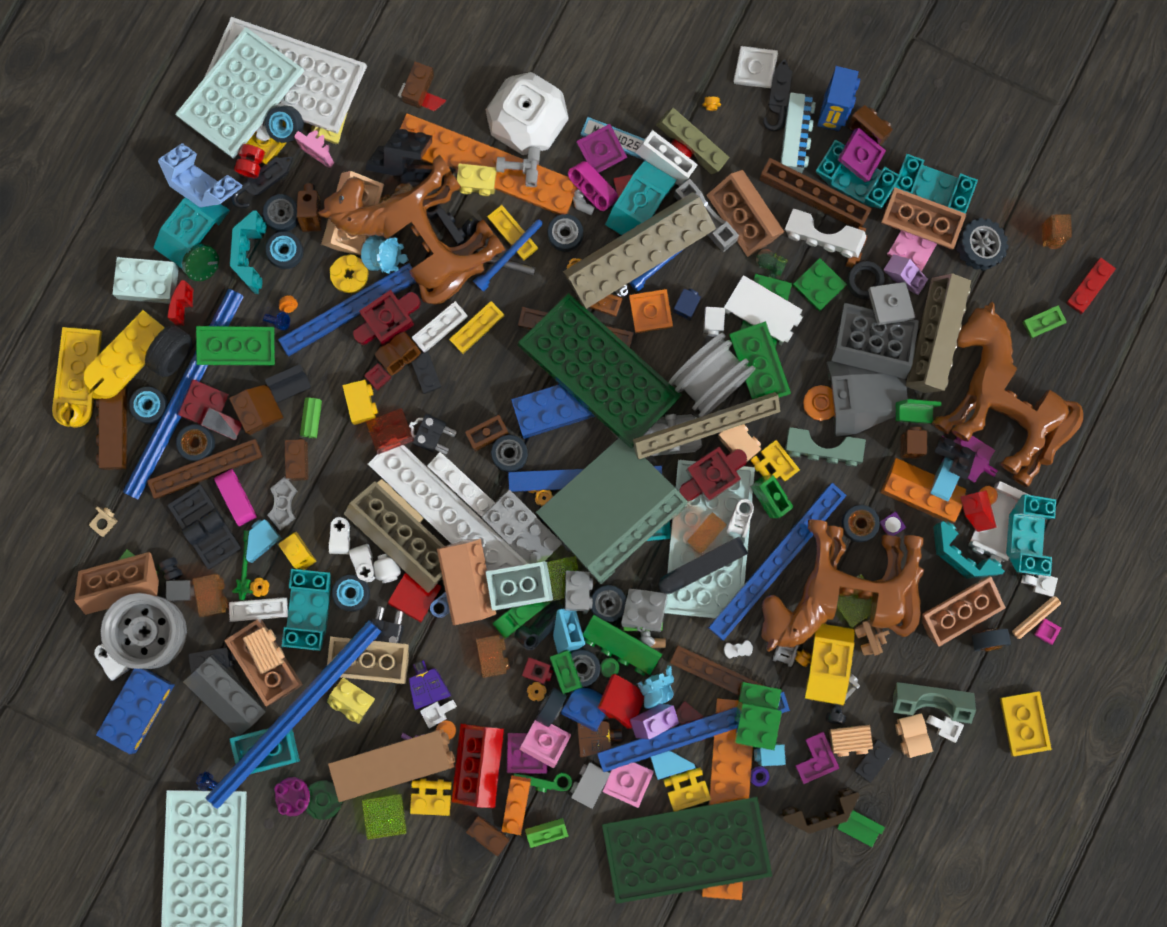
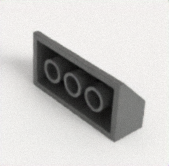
M212 654L183 681L237 736H240L249 729L267 710Z

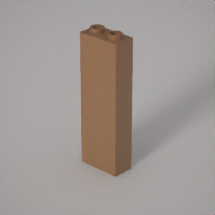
M441 729L328 764L339 802L453 768L455 758L453 752L449 751L448 734L444 733V730Z

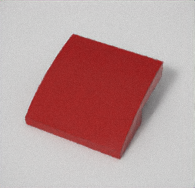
M181 280L175 289L168 311V319L176 326H184L185 307H193V288L185 280Z
M405 573L389 599L388 604L421 623L442 586L437 584L428 593L411 576Z
M612 674L598 709L609 718L617 719L626 728H632L630 719L638 716L644 702V696L635 685L616 674Z

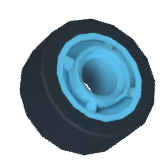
M284 105L273 108L265 118L266 131L276 142L285 143L295 140V134L298 131L301 133L303 131L304 122L302 116L292 106ZM283 120L286 123V128L283 126Z
M278 232L268 239L266 254L275 267L290 269L300 263L303 257V247L300 240L294 234ZM283 247H289L286 254L280 253Z
M153 387L137 389L129 401L131 414L145 424L159 422L168 406L166 396ZM152 401V408L146 410V403Z
M345 575L335 582L332 589V597L339 608L345 611H358L368 603L370 588L368 583L360 580L358 576ZM354 588L356 595L354 598L349 599L347 597V590Z

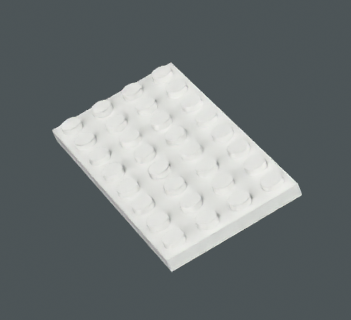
M231 17L205 77L244 28L247 27L304 70L276 107L292 106L299 111L303 122L338 134L366 70V64Z

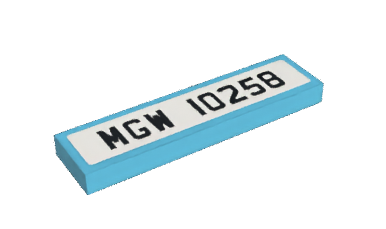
M588 117L581 136L586 137L607 124ZM612 127L625 153L646 161L635 153L644 139Z

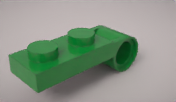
M546 601L513 607L497 619L493 625L502 637L506 639L549 605L550 602Z
M565 772L557 774L554 781L514 773V776L531 779L530 785L536 786L535 790L547 792V789L566 791L572 784L570 775ZM564 776L568 779L569 783L566 787L558 785L557 780L559 777Z

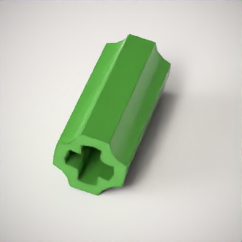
M305 398L300 436L317 438L322 404L320 399Z

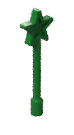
M244 531L243 536L244 553L241 580H236L237 587L232 591L239 594V600H244L246 593H253L249 588L251 580L246 579L249 531Z

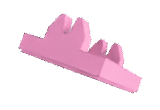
M317 130L310 132L307 137L298 131L294 137L299 147L326 167L331 168L334 162L329 154V145L322 148L324 145V135L316 139L318 135Z

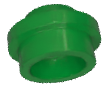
M613 658L604 659L600 664V671L605 677L610 678L612 674L617 675L619 672V664Z

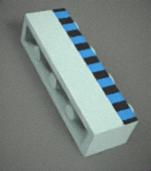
M790 93L781 163L802 173L804 167H808L809 156H806V149L809 150L811 144L808 132L812 131L813 120H810L811 113L814 114L815 102H812L813 95Z

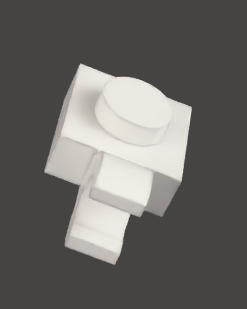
M1023 575L1021 583L1034 586L1033 592L1053 597L1058 578L1041 575L1036 577Z
M454 700L440 706L439 702H436L420 712L427 726L431 728L446 720L447 717L444 713L457 706Z
M929 715L926 723L939 728L938 735L954 743L957 742L964 727L963 724L952 721L947 716L942 721Z

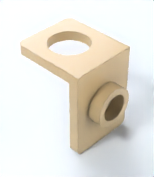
M97 506L95 509L99 513L89 526L100 536L104 537L118 520L113 517L115 514L110 509ZM106 519L107 527L100 530L97 527L98 520Z

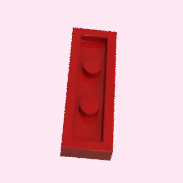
M1099 258L1066 304L1082 314L1116 268L1104 259Z

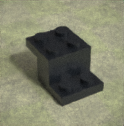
M396 129L385 146L377 147L366 163V170L403 177L414 159H422L432 144V135H426L423 132H410L406 129Z

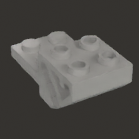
M509 489L481 516L528 564L544 562L562 544Z

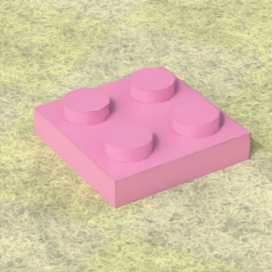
M900 231L887 256L892 257L894 254L911 259L919 270L922 271L937 244Z
M535 720L519 750L554 768L571 734L553 724L546 727Z
M635 762L613 769L602 792L638 808L654 771Z

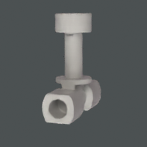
M529 147L528 159H524L523 163L505 161V157H497L496 172L504 173L505 169L523 170V174H526V186L537 187L538 171L536 169L540 160V148Z

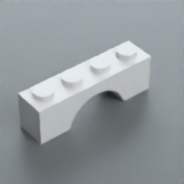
M793 209L785 228L788 237L792 240L799 241L801 239L814 247L817 245L823 246L829 252L838 251L848 258H852V256L858 258L866 240L863 230L847 225L835 234L820 233L814 228L812 215Z
M441 452L427 465L436 476L459 495L479 516H482L495 503Z

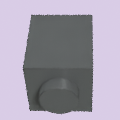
M166 581V601H194V596L197 595V587L194 585V581Z

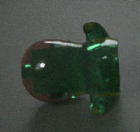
M768 249L759 251L756 257V263L760 268L772 271L769 275L770 278L781 276L788 261L783 256L778 258L777 254Z

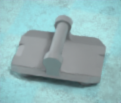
M692 414L665 415L645 435L696 419L697 417ZM701 439L651 456L696 452L702 446Z

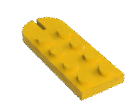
M142 310L86 368L83 382L88 394L92 392L93 387L97 383L102 382L93 391V398L106 399L117 395L145 366V355L150 344L165 327Z
M62 327L52 413L55 420L63 426L81 427L92 416L94 404L92 395L96 385L93 387L92 392L88 394L83 377L86 368L100 354L102 331ZM74 411V416L71 419V412Z

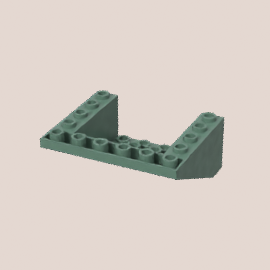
M618 438L536 513L593 577L602 584L615 572V569L662 526L670 519L673 520L687 507L688 502L645 457L642 459L636 457L634 446L630 448Z

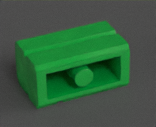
M774 475L763 476L750 486L770 518H780L793 508Z

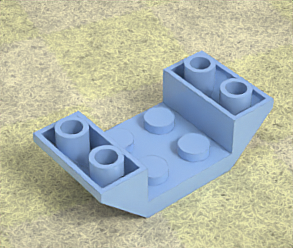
M182 143L159 158L158 162L169 186L199 207L219 205L243 186L229 175L216 181L194 165L197 153Z

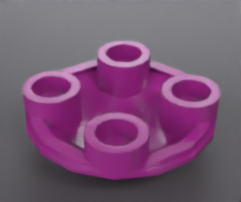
M288 777L275 786V801L280 814L298 816L306 810L310 801V792L303 780L297 777Z

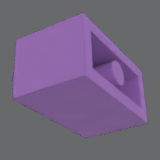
M659 704L630 719L635 737L642 739H651L679 724L674 706Z

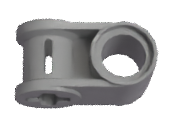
M798 645L793 648L777 646L773 661L778 660L792 667Z

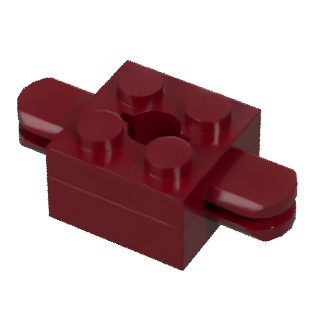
M389 290L361 309L359 312L366 322L353 331L355 340L359 344L365 345L377 337L384 346L392 341L396 335L414 326L409 315L421 305L418 295L409 292L400 299H397L393 292Z
M718 447L686 469L691 479L681 485L679 493L687 501H692L702 494L708 503L741 480L736 471L746 464V453L741 449H735L725 456L721 448Z

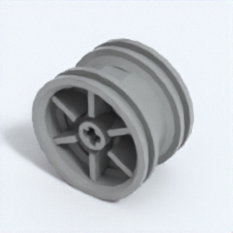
M723 333L717 335L702 347L669 381L671 386L674 384L677 386L675 389L677 393L685 390L695 401L692 409L701 412L699 417L708 415L720 405L756 369L754 366L748 367L749 361L747 359L739 361L729 350L732 342L730 340L725 342L723 340L725 338Z
M137 593L122 597L112 604L102 621L101 638L106 652L118 664L128 668L154 669L167 665L178 656L186 642L187 628L182 612L174 603L166 601L165 598L160 596ZM145 608L149 610L146 616L142 615V610ZM127 618L131 619L129 626L125 624ZM160 618L166 620L164 625H159L158 621ZM144 629L150 630V634H144ZM126 638L130 639V645L125 644ZM159 638L165 639L164 645L158 643ZM144 647L148 649L146 655L141 653V649Z

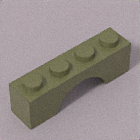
M675 108L667 110L656 124L669 138L681 142L696 156L697 162L710 174L719 172L730 158Z

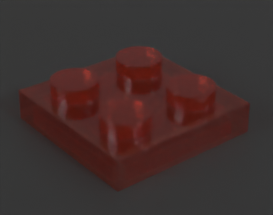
M402 408L366 422L378 455L414 441Z

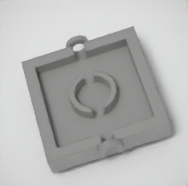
M629 588L622 626L637 628L640 632L645 630L661 632L668 598L667 594Z

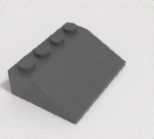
M844 303L831 361L906 379L913 363L919 321L913 319L877 325L874 310Z

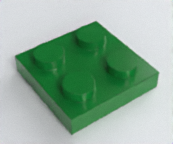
M819 258L793 284V287L820 312L847 284Z

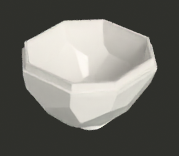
M532 72L507 78L486 108L491 136L521 155L528 154L529 147L540 148V151L548 150L569 119L563 93ZM529 103V107L525 108L523 104Z

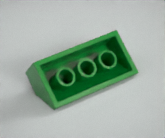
M593 615L583 633L585 643L592 647L595 644L602 647L601 652L610 657L614 654L619 657L618 662L625 666L629 664L635 666L634 671L643 676L646 673L651 674L662 656L660 652Z

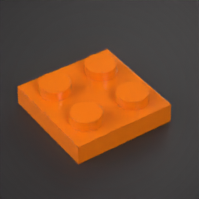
M667 289L629 295L635 333L673 327Z

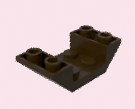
M849 788L839 790V794L834 796L839 811L832 809L824 812L825 816L817 817V815L806 818L807 822H805L802 811L793 806L782 809L783 813H780L779 817L785 822L811 834L847 822L860 795L859 792Z

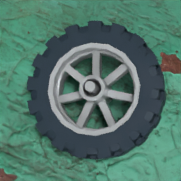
M978 218L963 226L956 241V244H958L957 252L961 255L959 256L960 259L964 260L967 266H972L975 270H987L1002 262V259L1007 255L1006 250H1008L1006 242L1008 238L1004 235L1005 231L1003 228L1000 229L999 224L991 222V219L983 220V218ZM973 234H975L977 240L972 239ZM985 251L990 254L989 257H985Z

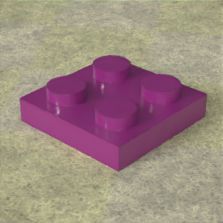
M611 124L577 141L586 161L598 173L628 158Z
M857 128L854 129L838 161L864 182H867L872 177L886 150L861 129Z

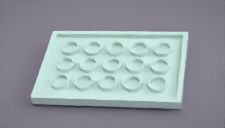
M245 27L175 115L234 159L240 152L242 144L248 142L264 122L268 112L276 107L304 70Z

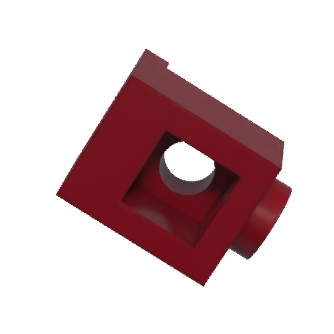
M528 658L522 676L545 684L546 680L550 681L553 670L550 669L551 665ZM536 668L542 669L541 675H536Z

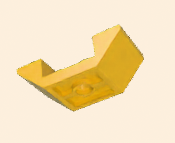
M822 624L813 636V652L805 699L844 705L854 649V629Z

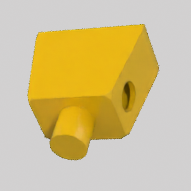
M294 532L278 544L293 567L298 570H305L317 562L297 532Z

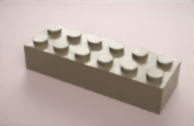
M952 273L932 278L915 345L913 363L905 387L923 393L945 391L948 385L949 371L953 365L954 351L957 348L958 334L962 328V317L966 311L967 297L971 290V280Z
M373 482L349 503L344 515L424 590L429 593L443 579L437 549L444 547V545L378 483Z

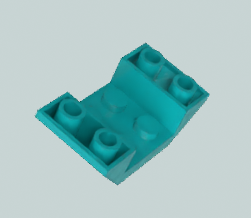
M835 140L816 169V173L831 188L865 206L882 208L901 176L886 167L882 171L876 168L870 180L864 182L838 161L845 145Z
M906 154L899 172L901 178L894 188L966 214L978 180L961 173L958 177H954L924 166L923 159Z
M644 161L633 174L618 198L605 225L623 235L653 217L677 180Z
M185 197L160 228L154 249L182 268V261L186 252L189 253L190 248L201 242L214 223L219 226L230 210L222 204L199 207Z
M252 211L232 230L230 267L255 294H259V289H262V277L253 267H248L249 260L246 258V252L250 249V240H247V238L262 239L263 233H266V222H264L257 211Z
M1022 494L1010 512L1006 554L1016 572L1051 577L1052 557L1042 555L1045 519H1055L1056 499Z
M948 521L935 524L933 529L936 554L966 579L988 577L989 575L996 576L1004 573V570L1001 568L1002 565L995 559L982 560L978 565L969 558L965 559L960 555L962 552L958 548L949 546L959 534L955 531L956 527Z
M291 569L289 582L291 595L287 627H284L282 647L321 651L326 634L331 595L330 573Z

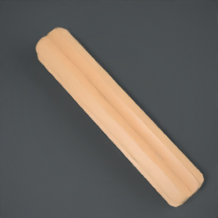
M1056 596L1051 597L1012 631L1013 635L1017 639H1021L1061 604L1060 600Z

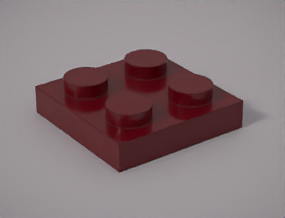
M192 379L177 415L200 424L207 407L220 413L222 412L229 394Z

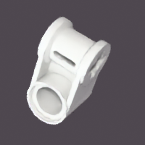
M743 499L736 504L727 528L728 533L734 532L741 534L744 538L746 537L754 510L753 503L750 500ZM741 503L749 505L748 513L740 512L739 506Z
M337 517L331 522L329 554H349L350 524L346 519ZM341 521L342 524H345V528H342L339 532L336 524L338 525Z
M368 543L349 549L358 578L365 582H372L376 576L373 568V556ZM365 569L371 571L370 573H368V577L363 575V573H365Z
M98 645L95 649V657L112 681L130 670V668L118 664L108 653L103 656L104 645Z

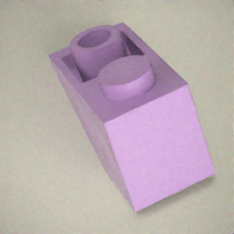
M893 254L884 268V271L892 280L897 283L906 282L907 289L919 295L928 280L911 259Z

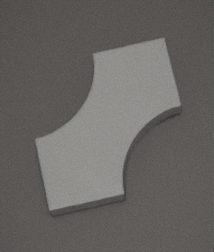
M285 476L270 488L274 495V506L267 516L279 530L285 528L295 519L291 503L298 491Z

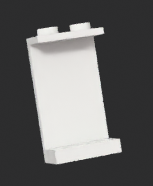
M744 275L724 307L726 314L733 313L752 325L766 321L771 336L779 340V345H782L784 341L788 343L793 334L790 330L793 325L798 326L803 318L800 315L802 309Z
M999 481L994 486L998 493V499L991 505L997 528L977 532L975 529L968 546L973 548L972 551L981 555L983 553L988 554L991 560L995 559L1001 563V561L1004 562L1009 559L1006 554L1009 514L1022 494H1029Z

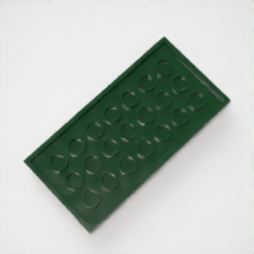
M569 293L517 344L630 448L634 446L633 439L644 436L682 396Z
M757 796L602 824L616 904L772 877Z

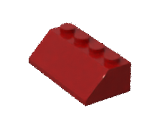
M469 724L460 725L451 802L474 807L495 808L504 729Z

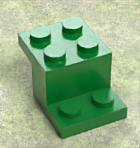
M742 682L735 721L738 722L735 743L775 750L782 713L778 709L781 689Z

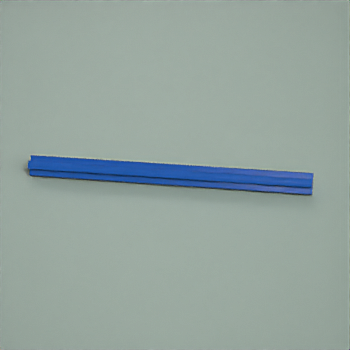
M228 289L209 326L228 327L243 299V295ZM196 352L123 490V493L135 499H139L147 484V480H149L181 419V416L177 414L191 380L200 382L208 365H196Z
M368 621L205 797L213 807L219 809L381 633V630L371 621Z

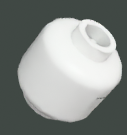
M387 554L378 556V560L373 563L376 579L382 581V583L397 580V576L401 573L399 565Z

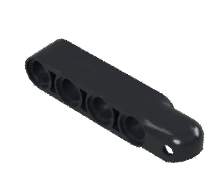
M739 536L662 576L658 581V588L664 594H672L749 553Z

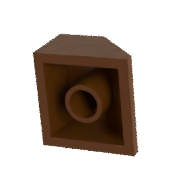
M865 105L853 114L847 126L852 132L854 129H861L880 146L893 131L889 122L881 120L874 109L868 108Z
M267 384L247 389L229 398L245 432L249 435L284 419Z

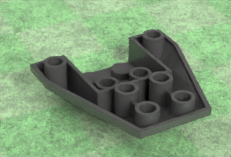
M833 361L826 362L828 381H831L835 437L855 435L896 417V402L908 399L907 388L905 387L906 380L904 378Z

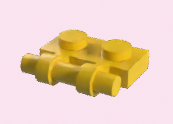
M777 440L761 451L765 459L760 461L755 456L750 460L754 464L755 470L759 471L762 476L771 475L765 467L769 463L776 471L772 475L776 479L780 476L783 482L800 471Z
M701 768L690 769L687 772L678 775L674 774L669 778L663 779L665 787L673 785L675 789L668 792L673 811L682 810L711 800L705 780L698 783L696 777L703 775ZM690 779L691 785L680 788L679 782Z
M424 778L412 780V788H419V794H411L410 814L450 816L451 795H443L444 789L451 790L452 782H444V779H438V781H426ZM426 789H437V795L426 794Z

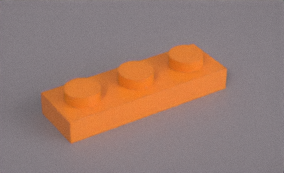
M511 776L502 832L521 835L531 779Z

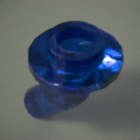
M284 311L279 312L277 317L265 314L263 321L275 324V328L278 330H287L291 322L289 315Z
M207 771L203 774L201 773L196 781L198 789L207 791L208 787L214 789L218 783L212 780L213 775Z

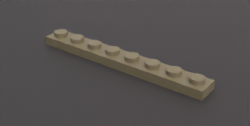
M774 392L633 439L636 457L642 459L780 412L779 397Z

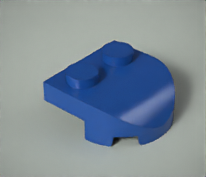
M579 688L571 694L561 714L596 732L602 720L606 717L598 709L603 695L592 689Z

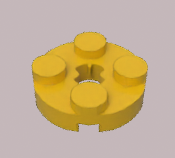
M346 255L338 258L330 268L331 281L336 289L341 292L357 293L367 283L368 269L364 266L362 260L355 255ZM347 270L354 271L352 279L344 277Z

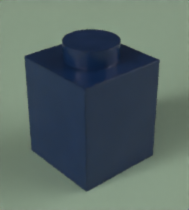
M684 289L674 307L673 313L690 321L701 299L698 296L699 293L693 289Z

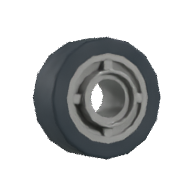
M561 214L554 217L549 223L548 240L556 250L570 252L581 244L583 227L575 216ZM562 230H569L570 235L564 237L560 232Z

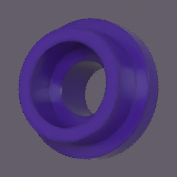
M755 767L751 770L750 780L755 786H764L769 781V773L763 767ZM757 773H762L763 778L761 780L756 779Z

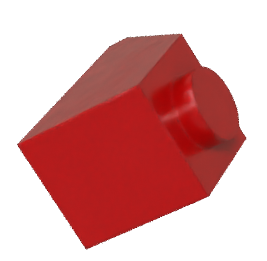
M987 490L961 496L965 516L977 532L997 528Z

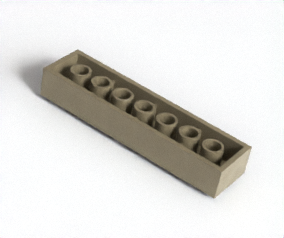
M692 192L569 267L563 273L579 301L587 309L711 233L716 227L701 198Z

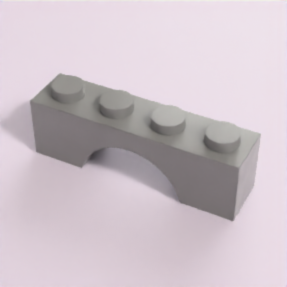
M687 180L675 190L674 197L679 201L694 192L701 198L716 227L714 231L707 235L722 252L726 251L737 242L739 235L727 221L721 219L711 209L702 192L692 180Z

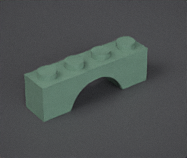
M790 427L787 430L785 451L791 457L799 458L800 455L808 456L807 459L818 461L819 458L827 459L826 462L838 464V461L846 462L845 465L857 467V464L863 462L866 440L846 437L838 447L826 449L813 442L809 430Z
M897 682L893 693L894 713L914 715L915 711L919 708L935 707L948 714L952 721L972 724L976 712L975 694Z

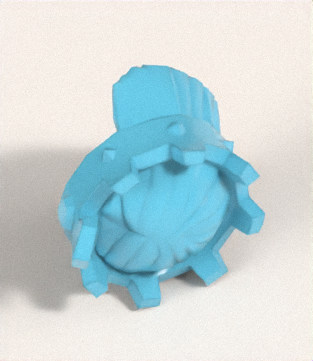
M370 236L363 243L361 249L362 262L371 271L397 272L399 270L397 267L399 262L405 264L408 261L406 254L401 255V249L404 248L403 244H399L395 237L385 239L383 236Z
M667 666L666 675L663 673L653 675L647 678L644 684L642 682L637 684L644 696V707L646 709L664 704L673 698L674 693L670 685L674 683V677L672 676L671 666Z

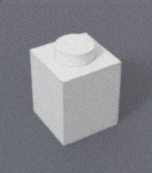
M705 308L703 333H708V336L714 337L723 333L725 308Z

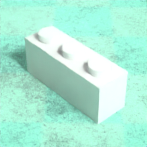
M653 130L635 152L648 163L677 180L676 184L679 186L690 177L698 165Z

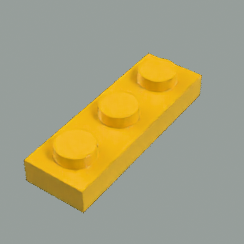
M503 205L487 216L489 221L511 246L525 232ZM529 238L516 253L524 261L538 250V247Z
M490 301L449 340L464 354L500 321L504 314Z

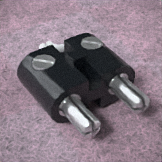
M425 413L423 418H417L415 422H411L409 425L411 436L414 438L412 444L432 453L434 450L444 454L448 453V448L438 444L442 433L452 437L456 434L455 430L446 427V422ZM421 420L419 428L414 435V427L412 425L417 424Z
M379 606L376 618H371V622L381 630V633L374 641L400 644L404 626L401 625L403 612L397 611L394 623L382 621L385 608Z

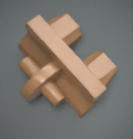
M870 620L862 622V625L855 628L858 638L867 635L870 642L861 645L863 654L879 655L883 652L880 642L881 644L887 643L885 635L890 634L889 631H883L882 628H874L870 625Z

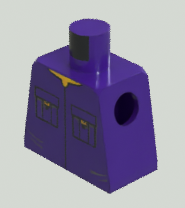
M424 660L413 664L417 675L409 678L415 710L451 696L437 669L428 671Z

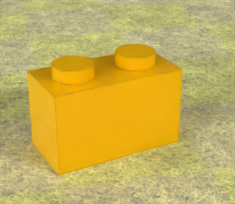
M361 380L343 385L351 422L355 425L375 420V414L378 413L376 403H372L371 395H374L371 384H367L366 380Z

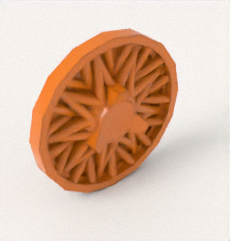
M820 385L808 390L803 401L804 410L807 415L818 421L828 420L833 417L835 412L832 389Z

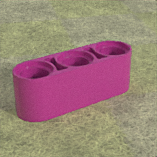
M583 161L568 171L571 182L597 209L605 211L617 202V192L588 162Z
M232 469L214 478L239 527L257 518L248 497Z

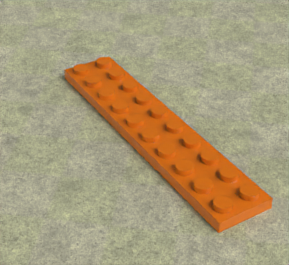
M408 113L400 128L410 132H423L426 135H432V144L421 160L433 165V160L440 154L448 167L455 168L457 173L459 164L496 167L497 157H505V161L523 163L524 159ZM537 165L536 169L538 171L537 187L526 186V174H523V170L505 169L504 173L496 172L495 190L558 215L568 214L573 202L574 192L578 190L569 177Z
M717 699L716 713L737 707L738 700ZM737 728L714 736L709 793L711 800H709V805L749 798L753 746L734 742ZM743 882L702 889V897L742 900Z

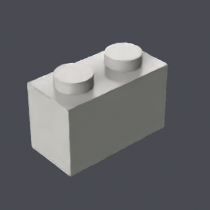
M589 762L588 765H583L579 773L582 777L579 783L574 782L570 792L573 793L571 798L592 809L610 772L603 773L601 767Z

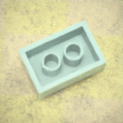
M117 257L112 295L121 300L170 304L174 291L177 288L179 267L174 262Z
M547 562L486 571L492 610L553 600Z

